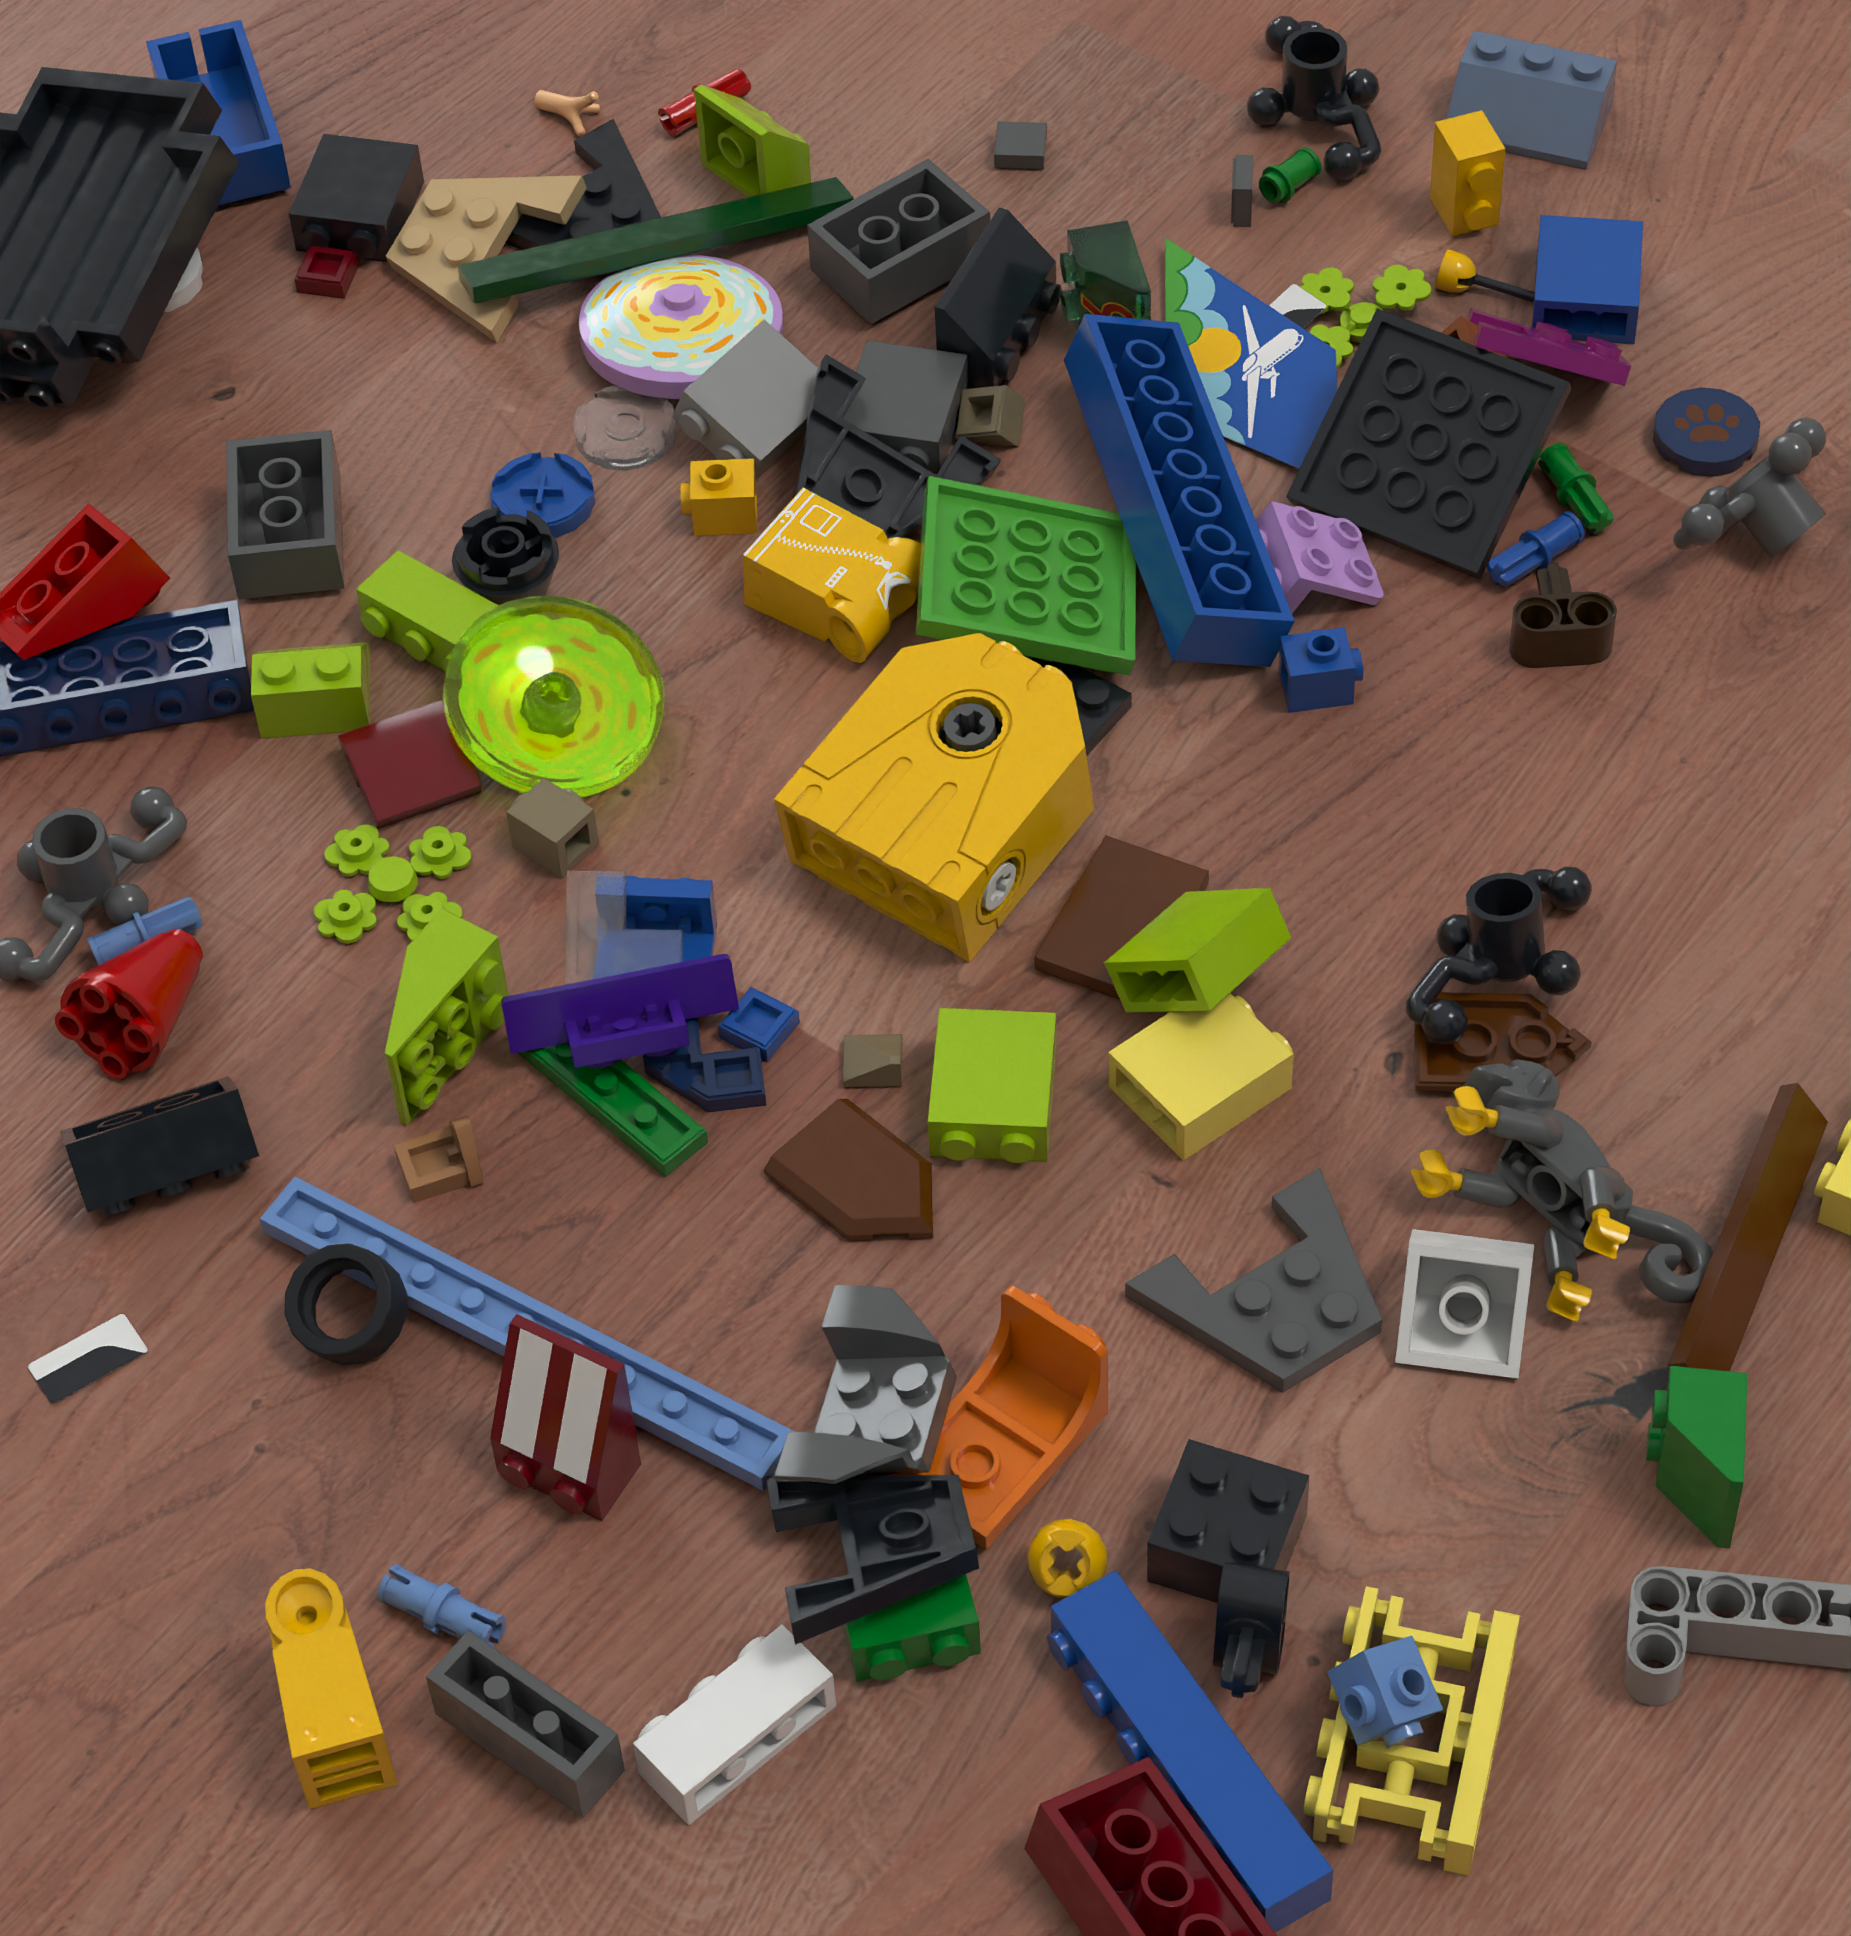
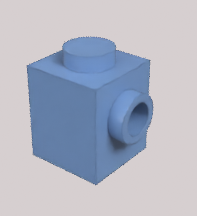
M1413 1636L1363 1650L1327 1671L1339 1700L1342 1715L1349 1724L1357 1746L1383 1738L1387 1748L1412 1740L1424 1733L1420 1722L1443 1710Z

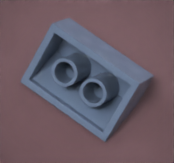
M1473 31L1459 63L1446 119L1482 110L1504 145L1505 152L1587 170L1612 108L1617 60L1550 47L1545 44L1507 38L1497 34Z

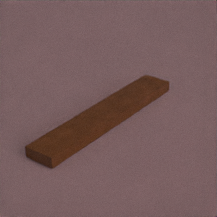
M1798 1083L1781 1085L1669 1360V1367L1678 1366L1729 1372L1731 1370L1828 1123Z

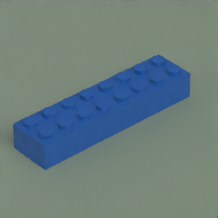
M1084 314L1064 358V363L1172 661L1271 667L1279 652L1280 636L1288 635L1295 620L1180 324L1177 322Z

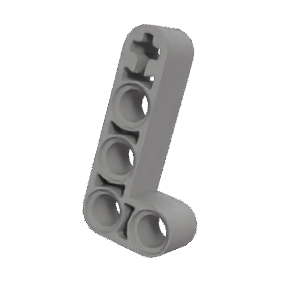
M1666 1566L1649 1567L1641 1571L1634 1578L1631 1587L1624 1666L1625 1688L1631 1697L1642 1704L1658 1706L1673 1701L1680 1693L1682 1687L1686 1652L1851 1669V1585ZM1661 1604L1667 1606L1670 1610L1659 1612L1651 1610L1647 1606ZM1724 1610L1731 1612L1735 1617L1722 1618L1712 1612ZM1781 1617H1791L1801 1623L1789 1625L1778 1619ZM1819 1622L1827 1624L1826 1626H1820ZM1656 1660L1663 1662L1667 1666L1654 1669L1647 1667L1643 1662Z

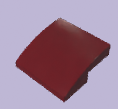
M442 700L338 735L339 743L356 785L362 790L377 829L481 793L482 785Z

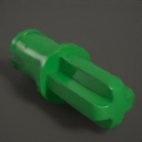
M1556 443L1547 447L1540 454L1541 460L1538 461V465L1556 487L1558 501L1564 506H1570L1590 533H1601L1605 527L1612 524L1613 514L1595 490L1596 480L1594 476L1579 466L1567 445Z

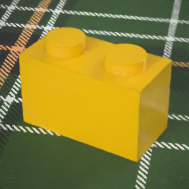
M1482 110L1435 122L1430 199L1452 237L1499 225L1505 147Z

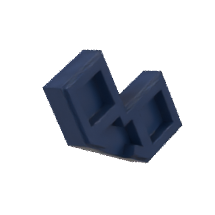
M698 1017L685 1020L690 1042L689 1046L676 1048L672 1053L660 1057H649L643 1054L646 1074L708 1113L766 1106L760 1048L755 1047L702 1054Z

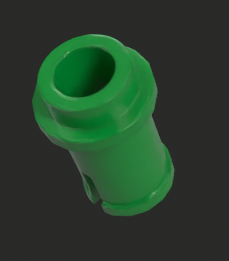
M1303 147L1280 165H1270L1263 170L1262 177L1259 179L1260 192L1269 202H1287L1294 196V192L1298 187L1320 174L1321 162L1315 152Z

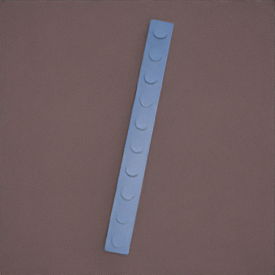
M297 1177L290 1181L259 1219L263 1233L306 1255H310L327 1245L346 1243L372 1251L385 1259L400 1274L407 1291L408 1308L503 1357L510 1322L518 1314L625 1364L634 1424L762 1491L767 1487L766 1476L775 1475L788 1432H795ZM355 1269L341 1272L377 1291L374 1281L366 1273Z

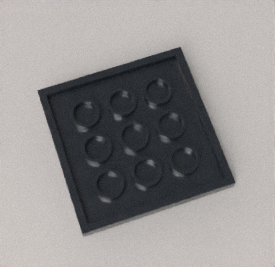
M1377 308L1286 497L1291 504L1333 518H1345L1354 523L1363 533L1481 579L1572 388L1569 381Z

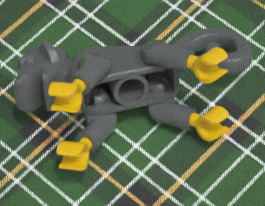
M1514 1060L1509 1065L1499 1063L1475 1067L1464 1086L1454 1091L1460 1107L1446 1106L1445 1109L1453 1127L1459 1134L1466 1136L1483 1131L1507 1140L1499 1157L1498 1167L1490 1175L1461 1168L1457 1173L1451 1172L1441 1152L1433 1149L1425 1150L1419 1154L1424 1170L1411 1169V1174L1421 1194L1427 1198H1437L1449 1190H1453V1194L1457 1198L1498 1208L1511 1207L1522 1197L1553 1224L1546 1231L1543 1241L1548 1280L1553 1286L1546 1307L1551 1312L1574 1322H1578L1582 1306L1586 1307L1589 1304L1592 1295V1289L1576 1283L1579 1277L1576 1258L1589 1249L1615 1260L1619 1244H1625L1629 1234L1661 1243L1651 1247L1639 1265V1275L1645 1287L1657 1297L1668 1302H1693L1713 1254L1710 1245L1697 1231L1679 1219L1661 1212L1632 1205L1633 1190L1625 1183L1621 1174L1611 1168L1601 1150L1584 1127L1564 1112L1554 1110L1560 1094V1084L1553 1075V1071L1543 1067L1541 1064L1524 1060ZM1682 1258L1690 1266L1691 1274L1682 1276L1673 1272Z

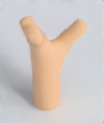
M539 90L534 99L537 109L565 117L573 125L578 137L586 133L580 115L582 113H599L600 111L599 104H594L599 98L598 93L594 91L582 97H569Z

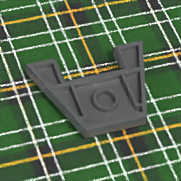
M1320 1168L1272 1196L1271 1208L1300 1239V1242L1211 1295L1180 1259L1173 1254L1126 1282L1125 1297L1282 1393L1381 1333L1382 1318Z

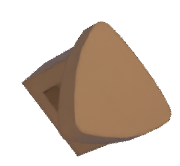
M468 1116L449 1121V1127L394 1144L396 1158L413 1203L467 1185L474 1187L483 1184V1174L477 1145Z

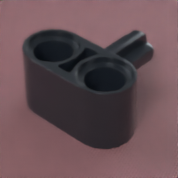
M1231 1562L1224 1563L1217 1605L1213 1666L1222 1667L1219 1679L1220 1685L1225 1689L1231 1690L1232 1697L1243 1698L1245 1693L1255 1692L1259 1685L1261 1673L1278 1675L1285 1633L1290 1571Z

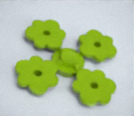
M1392 265L1384 271V277H1378L1373 281L1377 305L1361 302L1349 306L1351 303L1350 293L1354 290V283L1348 278H1343L1342 272L1333 267L1325 268L1318 274L1308 273L1304 275L1300 288L1326 305V308L1320 314L1331 310H1344L1340 317L1341 326H1334L1328 329L1327 326L1318 324L1310 330L1312 335L1336 350V369H1338L1342 364V359L1353 355V345L1349 343L1350 340L1356 343L1361 342L1377 308L1383 310L1382 308L1411 310L1415 307L1416 302L1425 301L1431 296V285L1424 281L1425 275L1422 270L1411 269L1408 271L1405 266Z
M369 824L360 825L351 831L347 829L338 831L334 837L335 843L329 845L324 852L326 862L330 866L339 867L340 873L343 876L352 877L358 872L368 875V890L370 894L358 893L353 895L349 890H340L334 894L333 899H324L318 902L314 908V915L316 920L320 922L318 929L323 937L336 936V939L344 944L357 942L362 937L363 930H371L377 924L376 915L374 914L376 910L375 898L383 902H398L405 899L403 902L404 913L398 916L397 925L401 931L407 932L410 942L416 938L442 908L463 918L460 905L455 902H448L447 896L442 892H434L429 896L422 894L411 895L418 885L417 875L427 876L433 873L438 879H446L452 875L453 870L464 869L471 863V852L466 847L467 838L461 832L450 834L449 830L442 826H434L427 829L423 834V839H416L410 843L409 850L413 856L410 863L406 859L396 856L383 858L382 856H385L390 850L389 842L384 838H380L378 829Z

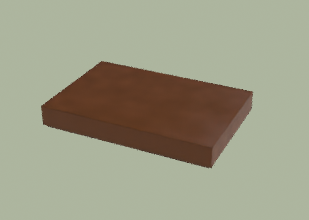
M1105 835L1034 957L1035 970L1120 1000L1104 962L1185 892L1205 891L1209 884V871Z

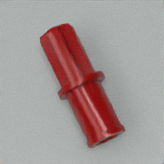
M734 69L705 85L739 98L746 96L751 90V83L741 69ZM698 83L692 86V92L658 110V115L662 117L660 122L670 136L675 137L697 123L694 89L703 84Z

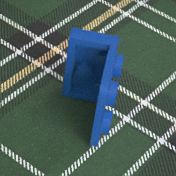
M598 876L596 900L601 933L593 979L713 956L717 916L712 880Z

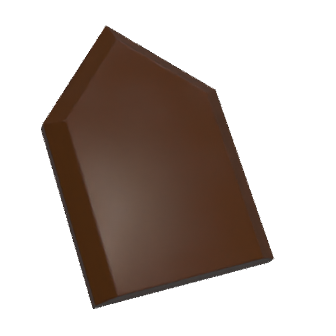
M1440 992L1434 1002L1445 999L1453 1000L1461 1005L1468 1017L1467 1030L1459 1041L1451 1045H1439L1428 1039L1422 1026L1414 1022L1415 1091H1455L1457 1088L1464 1086L1475 1067L1499 1063L1509 1065L1514 1060L1531 1061L1541 1064L1543 1067L1553 1071V1075L1556 1076L1589 1050L1592 1042L1575 1028L1567 1029L1548 1013L1549 1008L1532 994Z
M837 1099L770 1157L764 1168V1173L767 1177L848 1241L873 1240V1235L909 1234V1239L933 1238L932 1163L849 1099Z

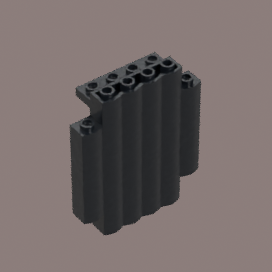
M41 67L18 113L0 112V404L9 405L12 402L28 401L31 405L46 411H50L53 408L72 407L96 358L113 366H117L120 363L140 361L239 164L223 139L217 135H210L222 109L204 83Z

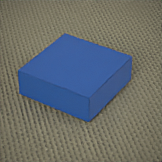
M750 987L739 1000V1009L730 1011L718 1027L721 1039L740 1049L759 1047L761 1059L768 1062L800 1023L799 1011Z

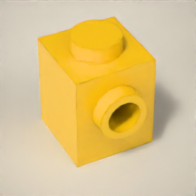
M754 458L690 461V483H681L682 515H692L694 536L756 534L757 486Z

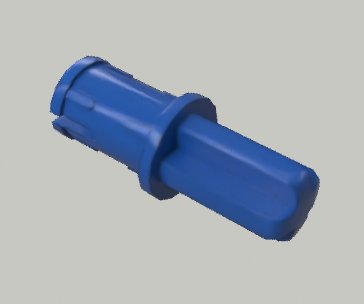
M1566 511L1537 531L1527 530L1523 532L1519 537L1518 543L1489 560L1486 568L1491 575L1490 580L1495 585L1508 587L1536 568H1547L1548 563L1552 562V558L1583 541L1582 538L1585 537V531L1581 521L1573 513Z

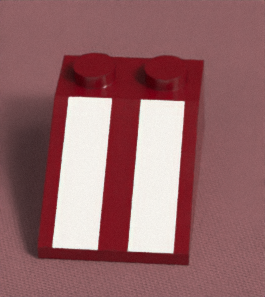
M516 1314L509 1325L490 1436L496 1468L499 1474L515 1487L527 1489L530 1486L550 1496L558 1506L572 1514L584 1512L603 1521L641 1466L625 1364Z

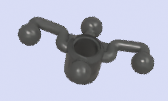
M1807 417L1791 422L1785 433L1776 437L1772 442L1768 457L1731 486H1717L1707 490L1699 504L1689 507L1681 520V528L1677 530L1673 537L1675 546L1681 550H1689L1698 545H1710L1717 542L1723 533L1739 521H1742L1768 555L1772 557L1810 529L1826 515V512L1795 474L1804 471L1809 465L1811 458L1819 455L1826 444V433L1823 426L1815 419Z
M154 786L145 787L139 790L131 800L130 813L134 821L142 828L153 830L140 842L120 834L107 835L102 820L93 812L81 808L62 809L51 813L39 822L33 832L32 840L23 844L17 853V867L27 880L44 882L48 894L42 902V913L44 918L52 925L58 927L59 930L36 959L33 958L32 949L23 939L16 937L0 939V979L16 981L24 978L38 982L50 978L80 940L84 928L82 917L91 909L103 905L107 917L116 925H121L135 919L132 913L137 911L140 916L148 913L149 900L145 892L135 884H118V879L132 863L143 864L150 862L185 832L187 819L182 811L174 807L171 796L164 789Z

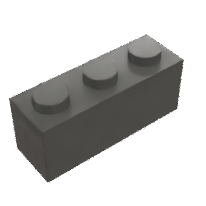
M469 1630L426 1676L434 1711L437 1716L582 1818L585 1817L625 1771L618 1733Z

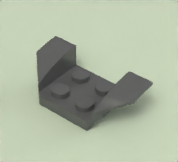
M857 1285L834 1286L821 1327L837 1359L815 1432H788L774 1475L775 1479L836 1484L859 1474L930 1473L957 1378L950 1360L945 1356L939 1342L892 1288Z

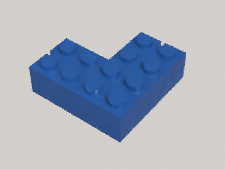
M237 20L198 29L208 72L201 75L198 74L189 32L146 41L154 78L204 83L222 109L210 135L220 136L239 164L218 206L291 188L282 141L242 21Z

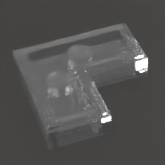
M567 870L565 985L683 962V930L626 929L627 871Z

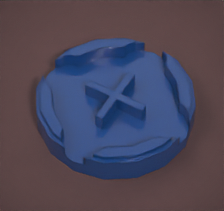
M541 452L526 454L509 461L495 474L490 493L492 508H500L501 515L516 514L527 517V510L531 511L546 522L554 538L576 530L590 517L595 505L592 475L583 463L560 453H554L555 458H541Z

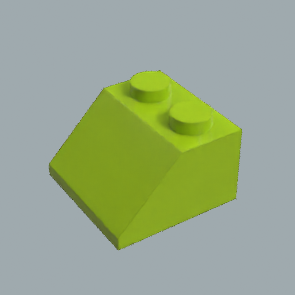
M704 85L694 89L701 164L747 197L811 182L809 144L801 136L791 133L775 122L766 112L759 111L742 98Z
M369 642L261 650L252 654L251 698L261 739L350 732L370 725Z

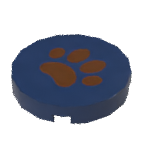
M1694 388L1680 391L1664 401L1656 412L1653 441L1663 458L1669 462V457H1671L1674 461L1680 463L1679 469L1692 474L1713 476L1733 472L1743 466V460L1749 456L1752 458L1757 451L1760 421L1754 408L1741 397L1722 389Z

